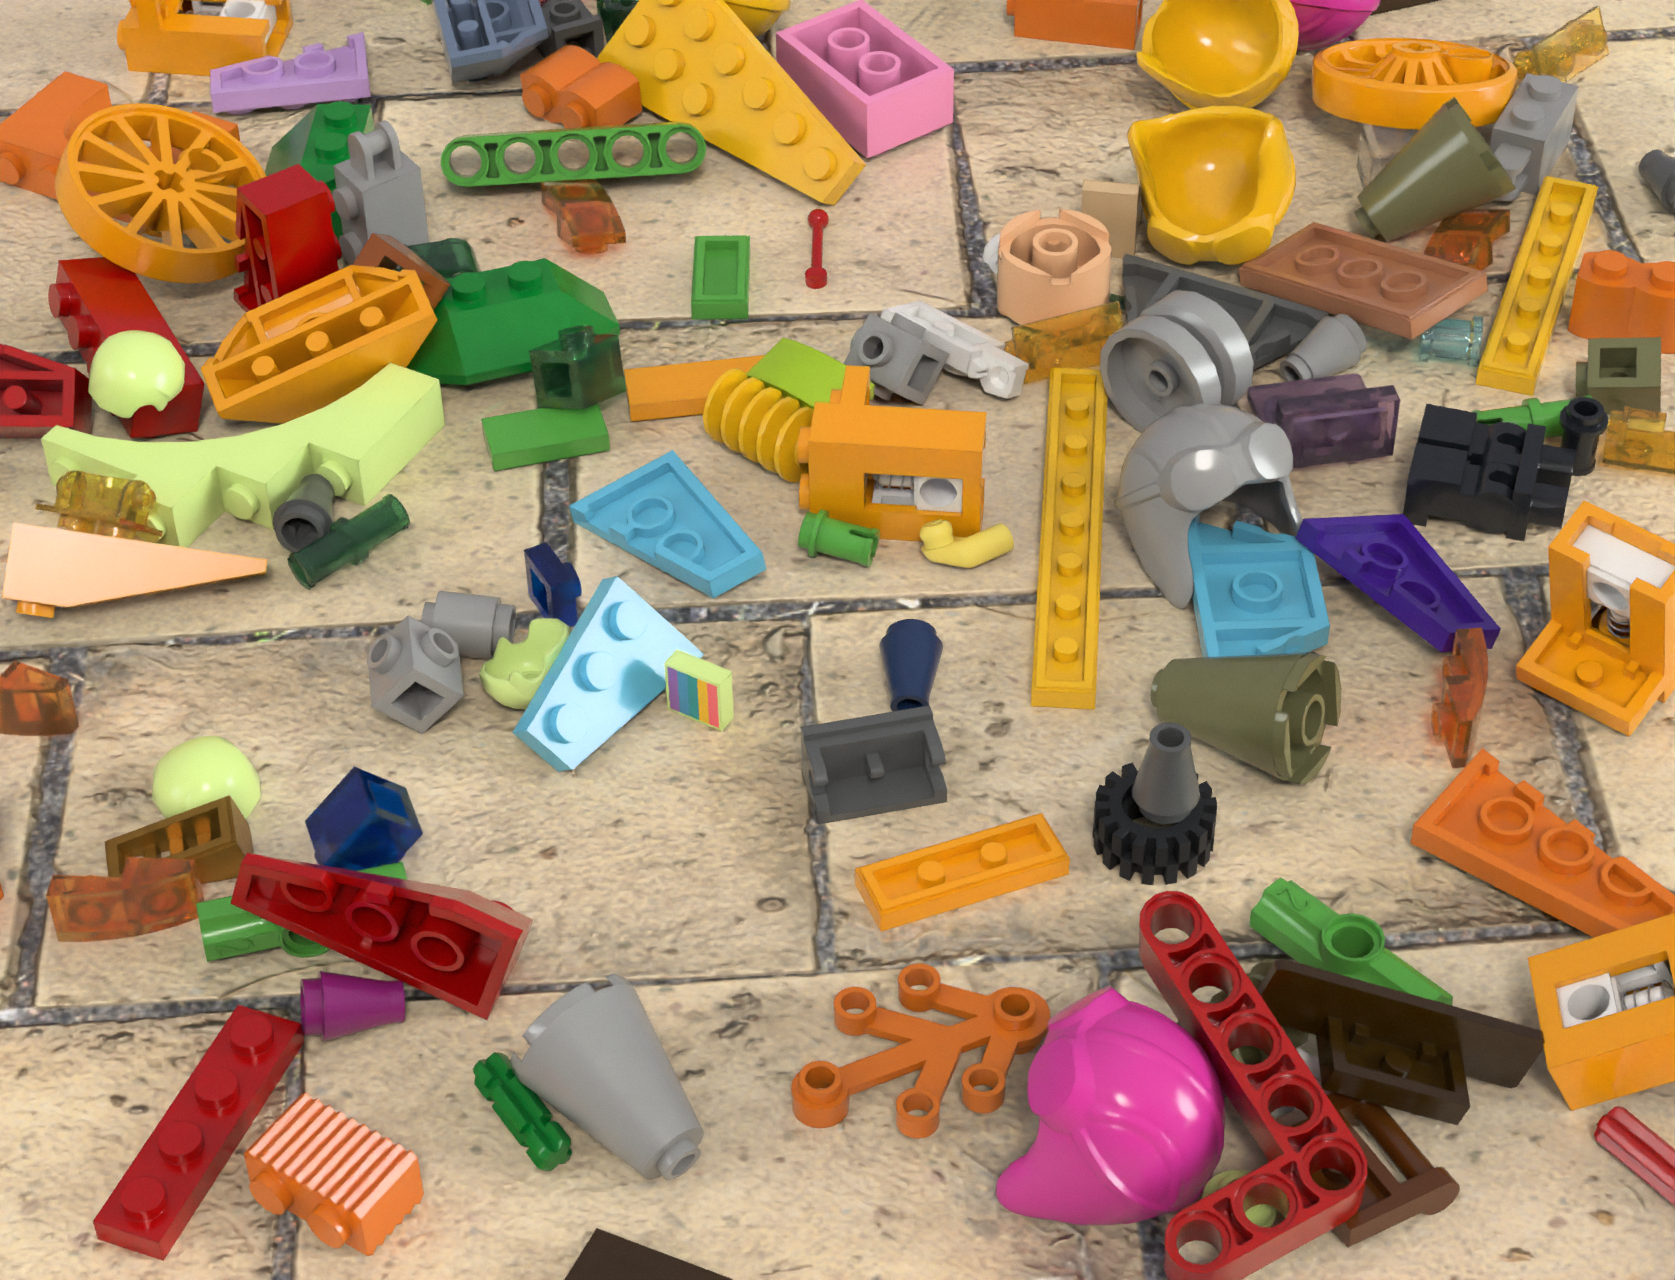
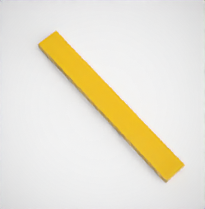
M1050 368L1031 706L1095 710L1108 396L1099 369Z

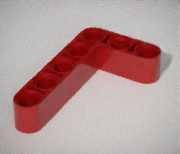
M1165 891L1155 894L1145 902L1140 912L1139 957L1143 967L1181 1026L1207 1053L1220 1080L1223 1091L1269 1162L1181 1210L1170 1220L1165 1230L1164 1271L1168 1280H1242L1341 1225L1356 1214L1363 1199L1367 1179V1159L1351 1131L1202 906L1192 896L1181 891ZM1175 928L1185 932L1189 938L1181 943L1167 944L1158 940L1155 934L1160 930ZM1210 986L1223 990L1228 997L1222 1002L1210 1004L1198 1000L1192 993L1199 988ZM1242 1046H1254L1261 1049L1268 1058L1261 1063L1251 1065L1237 1061L1231 1053L1236 1048ZM1284 1106L1295 1107L1301 1110L1309 1120L1297 1127H1287L1277 1123L1271 1116V1113ZM1324 1168L1335 1169L1342 1172L1348 1178L1350 1184L1337 1191L1326 1190L1318 1186L1312 1180L1311 1175ZM1259 1204L1271 1205L1283 1214L1285 1220L1273 1227H1260L1252 1223L1246 1217L1245 1212ZM1194 1240L1205 1241L1218 1251L1219 1256L1210 1263L1203 1265L1193 1264L1179 1254V1249L1184 1244Z

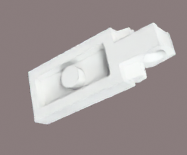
M922 301L882 310L881 318L888 322H891L896 312L926 328L921 339L950 354L943 366L948 372L969 376V378H979L984 392L1005 399L1021 395L1029 364L1005 352L1006 344Z

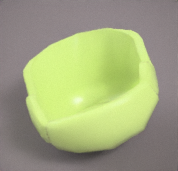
M140 330L119 332L105 339L95 353L90 368L88 392L99 407L122 418H131L139 407L145 405H153L157 411H162L168 401H171L183 388L185 363L173 344L159 334Z
M537 618L529 623L528 635L524 641L511 643L506 638L501 637L498 640L493 659L486 661L481 666L479 677L483 690L502 705L513 709H526L571 633L570 626L560 619Z
M202 736L183 742L168 751L158 761L153 771L152 800L165 818L230 795L246 819L261 798L260 778L249 759L228 739L219 736Z

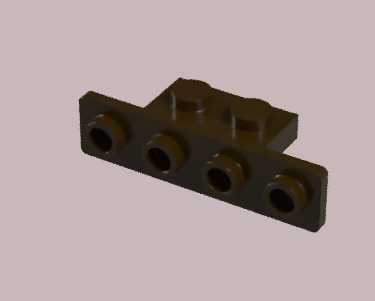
M1286 959L1274 961L1257 989L1281 1026L1316 1035L1322 1089L1457 1126L1470 1108L1466 1076L1507 1088H1515L1544 1049L1543 1044H1545V1040L1541 1030Z

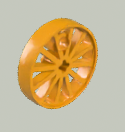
M1372 38L1336 44L1319 51L1314 56L1312 65V98L1319 108L1351 121L1400 129L1420 130L1436 111L1453 97L1458 100L1472 120L1471 124L1475 127L1495 123L1514 95L1517 82L1516 67L1510 61L1490 51L1459 43L1417 38Z
M132 103L102 109L81 122L72 134L61 156L56 171L55 190L61 211L70 226L84 242L106 259L129 271L156 280L187 284L206 283L237 273L234 267L235 256L245 252V238L239 240L236 235L237 188L266 177V174L256 158L241 142L214 123L192 113L168 106ZM143 141H151L152 152ZM171 147L183 150L179 154L176 164H173ZM79 161H87L91 164L80 163ZM87 191L98 192V193H104V194L91 197V196H89V194L87 193ZM129 214L132 220L124 227L114 221L112 217ZM146 233L154 237H162L163 243L150 240L142 235ZM182 233H186L198 249L184 248ZM220 235H222L223 237H225V238H227V239H229V240H231V241H233V242H231V243H226V242L222 239V237H221Z

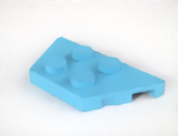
M1199 513L1192 520L1188 530V552L1194 583L1192 600L1202 656L1221 657L1305 653L1327 645L1330 623L1314 553L1296 540L1295 536L1284 533H1269L1259 526L1237 520L1233 530L1230 531L1201 523Z

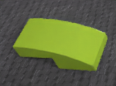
M782 338L747 373L748 379L754 377L763 381L766 388L773 387L781 391L784 398L789 396L799 401L801 408L807 406L814 409L815 402L830 403L832 389L842 390L846 365L808 345ZM870 382V400L874 397L875 384Z

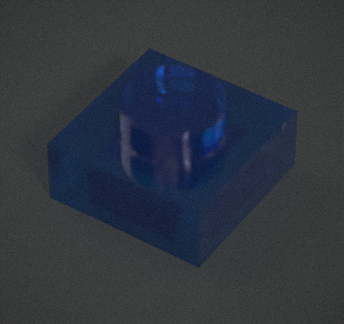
M547 542L525 549L524 556L530 599L544 618L560 619L570 627L575 626L578 621L575 598L581 596L582 589L573 565L568 561L562 563Z

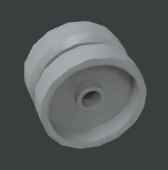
M1175 290L1160 297L1143 310L1138 318L1127 322L1110 335L1101 350L1100 373L1106 393L1119 414L1140 433L1156 419L1162 417L1175 407L1196 404L1232 406L1244 396L1252 384L1254 362L1248 341L1238 324L1218 303L1193 291Z

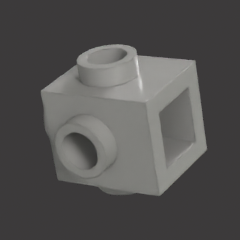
M895 312L891 322H888L869 313L864 325L854 334L850 344V352L843 364L870 367V382L875 384V395L889 401L894 392L923 406L950 354L921 339L926 328Z
M408 615L389 634L385 633L379 636L367 653L371 707L421 734L464 696L458 643L439 628H430Z

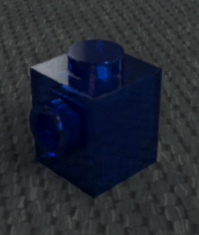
M355 766L305 820L315 850L314 856L317 863L323 866L352 871L400 862L405 853L423 834L406 787Z

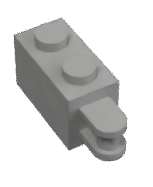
M1529 73L1526 74L1492 128L1490 148L1516 187L1509 194L1495 200L1511 201L1516 199L1521 192L1537 195L1544 176L1547 177L1570 140L1579 86L1561 82L1559 79L1549 75L1537 76Z
M386 120L377 123L375 131L363 135L360 131L349 134L348 147L350 159L333 165L337 189L332 192L335 208L341 217L343 235L339 237V243L345 260L349 265H352L372 233L390 235L408 247L423 261L431 259L420 167L400 150L397 134L393 126ZM398 265L394 271L400 272L404 268Z

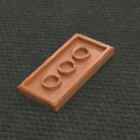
M1315 222L1239 267L1241 286L1323 310L1333 315L1345 314L1355 322L1409 339H1414L1488 291L1487 275L1480 270Z

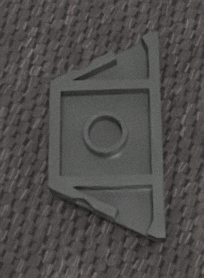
M1125 254L1122 260L1125 324L1138 318L1143 310L1160 297L1175 290L1197 292L1218 303L1234 318L1248 341L1254 362L1253 370L1293 351L1317 323L1329 314V312L1130 254Z

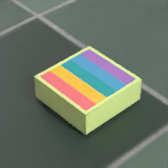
M676 649L664 663L667 709L722 732L734 718L732 671Z

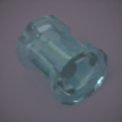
M1474 315L1471 321L1445 318L1421 333L1418 361L1428 362L1431 357L1466 360L1467 366L1477 367L1482 343L1484 317Z

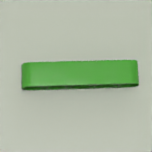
M687 122L467 134L455 137L446 145L441 154L440 164L443 174L450 182L457 186L465 187L679 174L693 171L701 165L705 158L706 144L700 131ZM679 132L690 134L694 137L697 144L694 156L684 162L674 161L666 153L668 139ZM622 136H633L643 145V155L635 164L622 165L613 157L612 146ZM578 139L586 144L590 156L585 165L576 169L563 165L559 159L558 149L566 140ZM517 142L529 145L536 157L533 167L524 172L511 169L504 157L508 146ZM460 146H470L476 149L481 158L480 169L472 175L458 173L451 163V154L454 149Z

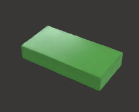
M695 236L691 298L692 320L748 319L750 236Z
M597 398L481 419L483 436L494 471L610 450L609 434Z

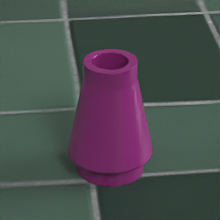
M318 971L317 978L301 979L300 1015L303 1036L320 1035L321 1042L387 1024L404 1023L405 994L402 980L383 981Z

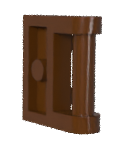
M1335 1092L1327 1095L1362 1148L1367 1159V1179L1361 1205L1357 1213L1349 1220L1333 1228L1347 1248L1419 1213L1424 1212L1426 1215L1439 1213L1455 1200L1460 1191V1185L1444 1167H1434L1383 1105L1347 1097ZM1295 1109L1275 1120L1277 1123L1287 1127H1297L1303 1125L1309 1119L1301 1110ZM1352 1126H1362L1404 1176L1406 1181L1399 1183ZM1324 1168L1311 1175L1312 1180L1326 1190L1337 1191L1350 1184L1348 1178L1342 1172L1335 1169Z

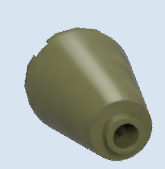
M1455 97L1445 102L1357 196L1362 207L1354 213L1372 239L1381 234L1387 242L1503 197L1516 189L1511 178L1483 136L1471 124L1472 120Z
M1314 652L1179 658L1171 660L1164 669L1156 673L1151 685L1150 698L1162 722L1180 724L1190 732L1191 736L1285 782L1305 785L1317 776L1330 753V746L1320 744L1326 724L1338 727L1342 688L1339 670L1335 662L1325 661L1324 659L1327 656Z

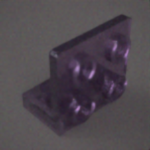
M1354 373L1257 385L1248 388L1247 400L1254 416L1265 423L1276 424L1285 432L1293 453V468L1393 456L1400 407V398L1394 385L1366 388L1362 377Z

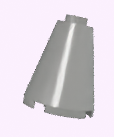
M617 974L606 975V978L613 986L599 991H595L588 982L579 985L551 1004L528 1027L523 1037L530 1047L522 1060L513 1052L510 1060L513 1073L527 1088L646 1179L651 1180L664 1176L666 1180H673L681 1176L699 1159L701 1151L698 1145L702 1141L704 1131L637 992L626 978Z

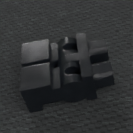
M1426 404L1408 475L1403 514L1413 525L1426 527L1428 516L1468 521L1475 529L1485 533L1495 534L1507 531L1506 538L1524 541L1528 524L1562 529L1576 450L1544 445L1546 426L1528 423L1526 431L1521 426L1511 422H1498L1492 425L1476 423L1477 413Z

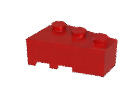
M299 164L237 188L236 235L239 240L245 238V252L235 256L234 267L238 273L244 272V285L234 289L233 300L245 312L251 311L339 270L337 260L342 258V250L332 227L331 214L335 212L333 196L323 181H316Z
M0 344V438L41 439L56 425L91 435L92 396L88 392L89 378L76 368L6 344Z

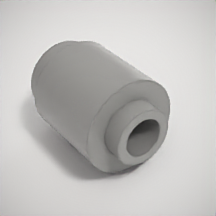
M439 591L435 603L425 602L421 623L430 628H439L445 631L458 643L459 656L490 660L493 659L498 640L501 637L513 643L516 607L515 605L501 604L500 597Z

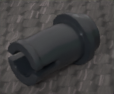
M1578 397L1571 400L1568 406H1565L1560 413L1559 423L1564 429L1560 447L1576 450L1572 476H1586L1595 469V456L1599 435L1603 434L1608 426L1609 418L1606 412H1604L1603 405L1589 397Z

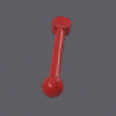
M814 209L809 213L807 219L809 226L812 228L811 268H808L805 272V283L809 288L821 289L827 285V271L822 268L823 229L828 225L829 217L824 210Z

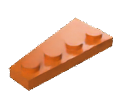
M1483 748L1413 824L1411 844L1592 937L1675 913V895L1626 857L1611 858L1594 844L1595 834L1576 819L1568 824L1543 805L1545 795L1525 780L1516 785L1498 771L1500 761Z

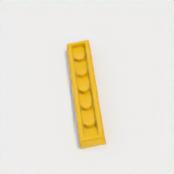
M1544 176L1478 367L1476 385L1529 396L1534 395L1596 203L1599 186Z

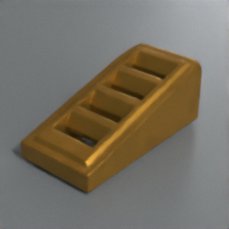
M230 795L104 841L109 889L115 899L237 878L241 862L246 854H254L250 827ZM170 851V856L161 857V852ZM143 856L144 865L134 869L133 857Z

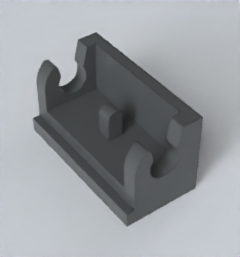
M930 705L801 727L802 775L817 824L947 802V787L940 769V765L946 764V759Z

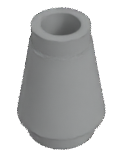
M1337 314L1334 317L1325 316L1288 357L1280 363V372L1284 380L1293 389L1303 390L1307 386L1357 365L1361 354L1367 348L1365 335L1360 326L1345 314Z

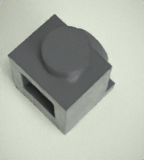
M549 0L543 4L541 9L547 24L549 37L536 48L544 58L565 46V43L577 41L583 49L596 58L604 49L603 21L599 14L592 15L581 0Z

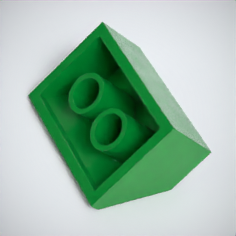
M345 101L317 104L271 148L265 168L266 176L299 164L316 181H323L332 194L333 190L337 189L333 165L350 159L348 135L356 131H360L363 135L374 131L371 105L351 104ZM335 208V212L331 214L333 232L339 241V237L343 235L341 217Z

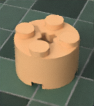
M1059 209V218H1040L1041 210L1026 212L1010 220L1000 233L997 269V309L1003 316L1009 317L1023 326L1040 330V333L1045 338L1050 340L1067 339L1073 334L1074 329L1094 322L1108 308L1112 262L1109 233L1106 227L1097 219L1078 211Z

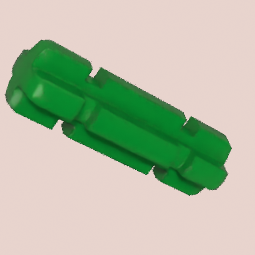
M494 1052L487 1059L479 1060L473 1067V1073L476 1076L474 1079L475 1086L486 1100L495 1102L492 1105L493 1110L518 1143L523 1147H529L526 1153L536 1167L548 1172L552 1171L558 1164H566L572 1156L570 1148L571 1138L558 1122L550 1121L553 1115L538 1095L522 1084L515 1076L508 1056L500 1052Z

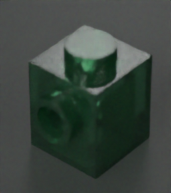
M588 325L568 327L558 331L559 339L529 351L538 408L586 409L626 392L618 334H594L593 326Z

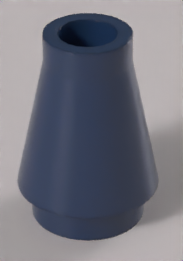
M918 619L897 621L888 627L886 635L879 644L891 696L890 708L892 712L929 705L930 693L943 651V644L937 637V632L931 624Z

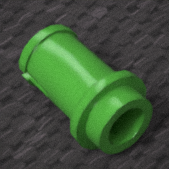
M821 509L818 514L806 513L799 532L798 546L808 549V555L812 557H817L820 552L870 567L873 557H875L880 530L830 518L829 511Z

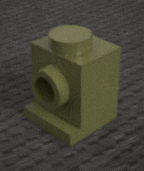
M1661 337L1588 338V362H1576V397L1592 396L1593 399L1603 405L1604 412L1648 413V418L1661 419Z

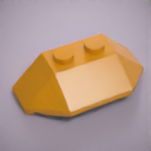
M349 265L244 313L224 338L214 358L209 357L200 369L221 419L286 423L324 408L356 390L389 363L406 368L437 322V318L415 270L402 269L398 272L382 267Z

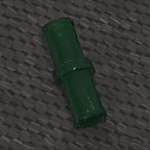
M387 494L382 500L349 520L344 517L339 518L330 525V532L298 552L290 554L289 558H287L289 567L297 581L303 587L310 590L316 583L348 563L357 566L369 557V550L399 531H404L409 527V516L402 503L392 494Z

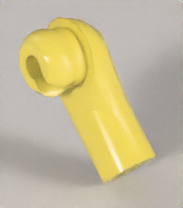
M939 519L924 524L919 534L924 543L921 551L931 562L968 569L1004 555L1014 548L1011 532L1002 523L968 537L953 536L952 524L947 520Z

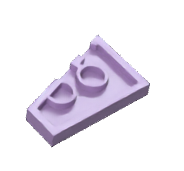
M364 32L347 36V46L324 51V46L321 43L302 47V54L298 55L295 59L283 62L278 57L269 55L210 70V95L213 113L228 112L234 115L250 113L256 108L279 106L280 108L291 110L304 107L307 103L326 101L353 103L359 98L371 97Z

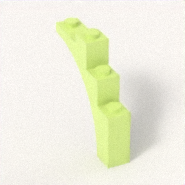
M389 363L361 387L324 408L281 425L237 436L192 442H136L93 436L56 425L41 440L52 485L58 486L64 491L73 492L107 505L113 510L128 513L132 535L145 542L187 548L224 512L274 530L273 516L275 511L299 487L302 479L310 474H320L325 477L333 486L335 496L366 506L445 426L440 380Z

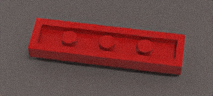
M237 1005L93 1220L98 1240L162 1261L165 1260L304 1044L301 1023Z

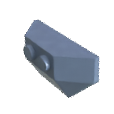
M431 0L452 83L465 80L471 82L480 81L490 75L504 73L549 37L539 0Z

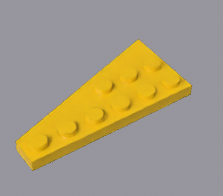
M639 0L597 57L601 63L610 62L622 66L639 80L643 107L671 122L690 123L700 131L706 141L821 203L835 205L866 166L865 162L723 0Z

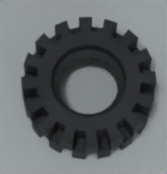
M1133 762L1122 766L1121 777L1114 771L1105 777V786L1099 785L1096 792L1093 838L1095 852L1097 855L1103 854V864L1109 870L1120 864L1119 876L1130 881L1134 873L1137 872L1142 874L1141 884L1153 885L1154 875H1163L1165 885L1177 883L1179 870L1188 879L1197 874V864L1205 867L1210 860V851L1213 852L1217 815L1216 797L1211 798L1212 788L1207 781L1199 784V802L1184 820L1170 827L1151 828L1133 821L1137 818L1145 817L1140 812L1132 796V786L1138 773Z

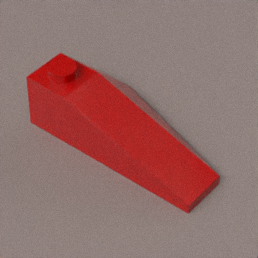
M247 853L241 862L230 903L397 980H402V982L485 1020H488L519 958L533 919L514 911L508 905L499 901L489 900L469 890Z

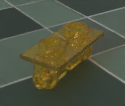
M1595 6L1576 19L1568 21L1563 27L1534 44L1532 49H1524L1515 56L1513 63L1517 69V78L1523 80L1527 73L1537 76L1549 75L1565 83L1608 56L1607 34L1604 29L1600 6Z
M1115 301L1011 327L1012 340L1004 342L1006 344L1004 351L1029 364L1023 384L1050 378V368L1085 369L1100 365L1103 346L1109 336L1123 326L1120 303Z
M1624 406L1623 411L1611 410L1602 463L1622 466L1632 470L1643 469L1675 474V432L1664 430L1667 413L1630 408V406Z
M71 470L57 481V497L54 506L36 503V510L59 516L57 527L60 529L94 534L95 527L99 526L97 534L102 536L134 540L136 533L162 537L163 531L146 526L149 512L156 503V495L150 486L141 480L106 477Z

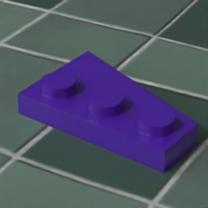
M1404 514L1303 519L1296 535V540L1441 653H1456L1460 651L1492 649L1501 628Z

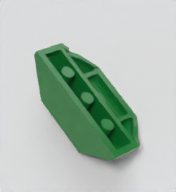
M546 258L534 261H519L511 266L477 273L466 272L446 279L451 285L434 310L437 322L406 368L439 379L440 384L470 385L579 361L599 348L606 339H612L620 334L619 323L603 291Z

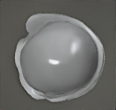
M1221 404L1179 406L1171 409L1151 423L1141 433L1127 454L1121 468L1118 498L1114 502L1117 510L1121 513L1141 565L1165 598L1177 608L1184 609L1194 593L1193 572L1188 552V530L1192 520L1203 510L1221 501L1244 504L1254 513L1272 523L1280 533L1296 537L1303 519L1289 477L1293 468V453L1285 432L1276 424L1265 423L1244 410Z

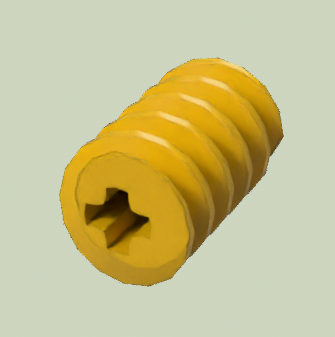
M730 369L723 373L710 389L704 405L703 423L708 436L715 441L725 443L729 449L742 453L745 458L760 463L763 468L778 473L781 478L789 482H800L801 474L809 473L808 463H798V437L800 426L811 427L814 409L807 406L801 408L799 401L789 396L784 398L781 391L773 387L766 388L764 382L754 377L748 379L746 372L740 369Z

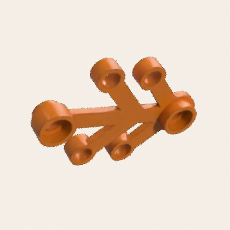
M923 963L908 965L899 973L898 999L901 1005L914 1012L935 1009L967 1020L952 1026L939 1024L876 1007L875 996L865 988H845L834 998V1023L838 1030L847 1035L869 1034L902 1044L839 1068L827 1061L808 1063L796 1074L791 1084L793 1113L801 1123L809 1127H832L840 1123L847 1116L850 1095L922 1069L914 1088L905 1090L896 1100V1125L902 1134L910 1138L928 1137L939 1127L940 1104L962 1053L986 1044L988 1045L982 1062L971 1065L962 1075L961 1098L964 1105L974 1112L990 1113L996 1111L1004 1103L1006 1077L1015 1055L1032 1051L1048 1032L1047 1024L1050 1019L1049 1006L1040 995L1025 988H1002L987 996L942 984L938 971L934 967ZM924 985L928 988L925 990H914L910 987ZM853 1008L864 1010V1012L859 1014H851L846 1011ZM977 1085H988L994 1089L978 1091L974 1087ZM919 1109L928 1112V1114L918 1117L912 1116L908 1112Z

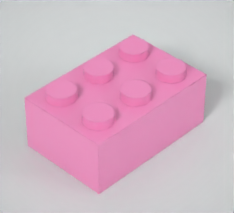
M863 0L855 1L776 32L777 63L844 140L867 159L883 154L889 149L915 138L926 136L932 131L953 123L954 69Z

